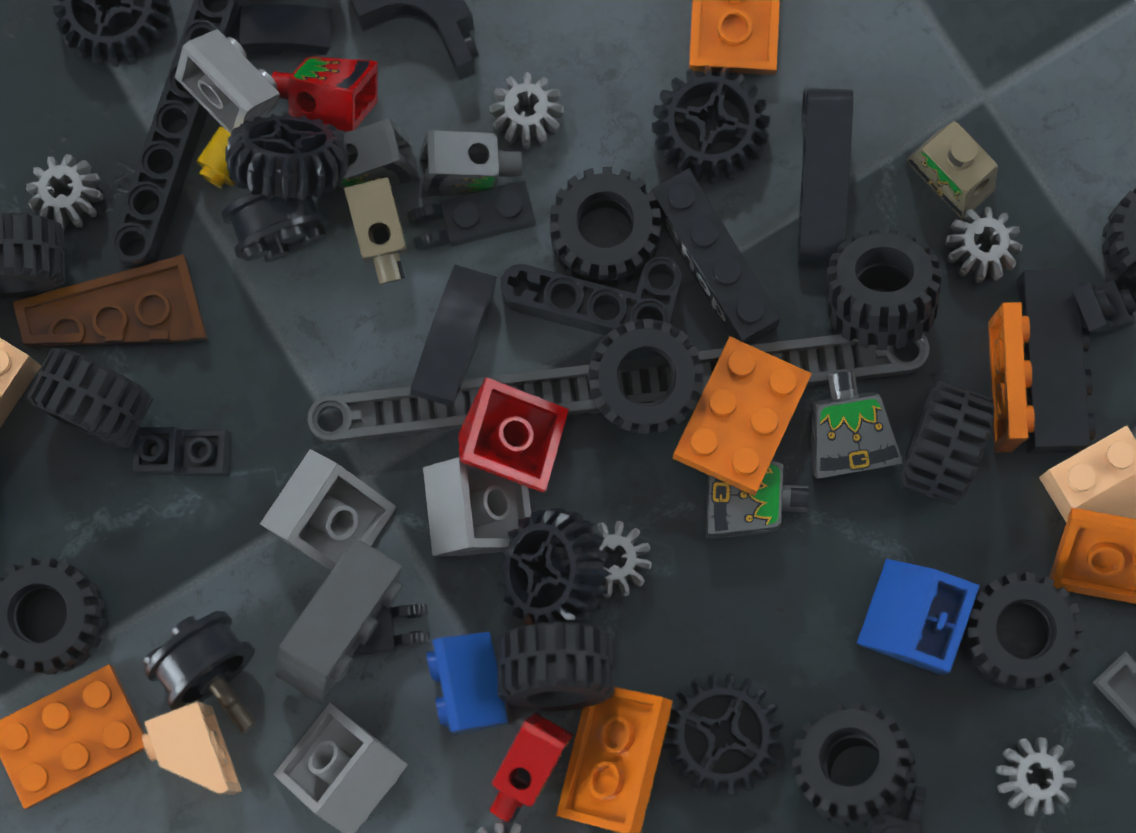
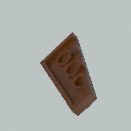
M184 254L13 302L22 342L27 347L209 341L188 260Z

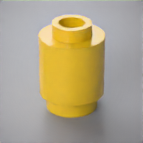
M224 127L217 129L196 161L202 168L199 175L218 188H222L224 183L230 186H234L236 183L230 179L227 162L225 161V148L228 146V137L231 135Z

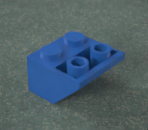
M886 559L856 644L938 675H945L951 671L980 585L936 569Z
M490 632L432 639L434 651L426 652L431 679H434L435 682H441L443 696L435 698L440 725H443V727L449 726L450 732L455 735L508 725L509 720L505 702L498 697V666Z

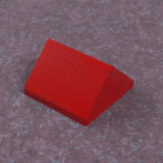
M486 377L458 433L459 461L544 493L548 486L569 409Z

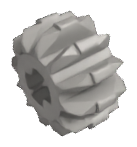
M528 72L524 73L523 83L518 84L513 77L509 76L506 79L508 90L496 88L494 98L498 102L489 107L490 115L497 118L493 123L495 132L506 131L505 140L509 145L514 143L518 137H522V145L526 149L530 148V138L536 137L540 144L545 145L547 143L545 130L551 133H558L560 124L556 119L564 116V106L557 104L560 99L559 90H547L548 79L545 76L539 79L536 84H532V77ZM528 105L529 110H531L534 106V114L526 117L523 111L520 115L519 108Z
M66 154L61 165H59L54 157L48 156L47 164L49 169L43 171L41 168L33 167V173L39 181L26 184L28 192L35 195L28 201L29 207L33 211H40L39 216L60 223L64 230L68 225L69 219L77 228H82L83 220L81 215L86 213L89 217H96L97 211L90 204L103 201V194L96 189L102 182L101 178L97 173H90L91 166L85 160L76 164L73 156ZM62 188L68 191L72 190L71 194L67 197L63 194L58 195Z
M990 206L983 209L981 217H979L976 211L969 209L964 214L965 221L955 219L951 225L955 234L947 236L945 245L956 250L951 252L947 259L949 263L962 261L963 265L958 272L962 277L966 276L971 269L975 271L974 278L977 283L983 282L987 272L992 279L997 281L1003 276V269L1012 270L1017 264L1012 255H1017L1022 251V244L1012 239L1019 234V227L1012 226L1006 228L1004 226L1009 218L1007 213H1002L997 220L993 219V211ZM980 237L988 240L986 246L992 245L988 252L979 249L981 244L975 245Z
M622 521L616 522L615 532L612 535L608 534L607 526L604 522H601L597 525L598 533L605 539L600 547V551H608L614 554L619 550L624 554L622 555L621 562L625 563L621 569L615 565L610 569L604 567V569L612 574L603 578L602 582L605 583L604 587L608 591L603 596L611 598L613 584L619 585L620 593L623 597L629 596L630 590L626 582L627 579H630L639 587L645 582L643 577L634 569L651 570L652 562L636 558L648 553L650 545L649 543H642L633 546V543L640 535V531L637 528L631 530L625 538L622 536L624 529Z
M1043 737L1036 739L1034 748H1032L1026 738L1018 740L1020 755L1012 749H1005L1003 752L1005 759L1012 766L1002 765L996 767L997 774L1009 776V782L1001 783L997 786L998 791L1004 793L1014 790L1015 793L1009 799L1008 805L1011 808H1017L1025 800L1024 810L1028 816L1036 814L1038 805H1040L1045 815L1053 814L1054 804L1052 799L1062 805L1069 802L1068 796L1060 789L1061 786L1065 788L1076 786V780L1063 777V771L1074 768L1073 761L1059 763L1057 760L1063 754L1064 748L1061 745H1055L1047 753V739ZM1031 765L1035 770L1043 769L1045 773V779L1039 780L1043 784L1041 788L1038 784H1029L1026 774L1033 773L1029 769Z

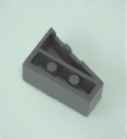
M355 537L279 646L276 677L322 705L336 681L340 682L353 662L352 655L359 644L365 645L373 634L379 622L375 618L382 607L390 608L401 592L403 585L398 581L402 566Z

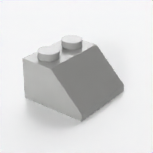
M216 29L188 41L182 47L175 78L231 135V130L240 127V123L243 124L245 121L253 122L254 117L257 116L264 118L275 108L280 93L277 91V84L270 74L263 69L257 70L246 59L247 55L243 47L234 38H226Z
M310 449L260 525L332 571L355 537L369 546L373 544L396 509V506L338 463Z
M459 457L423 467L432 556H472L503 552L500 548L510 546L511 544L508 532L519 529L518 519L531 516L528 487L460 462Z
M330 702L273 775L311 811L342 833H356L387 791L396 783L398 777L408 764Z

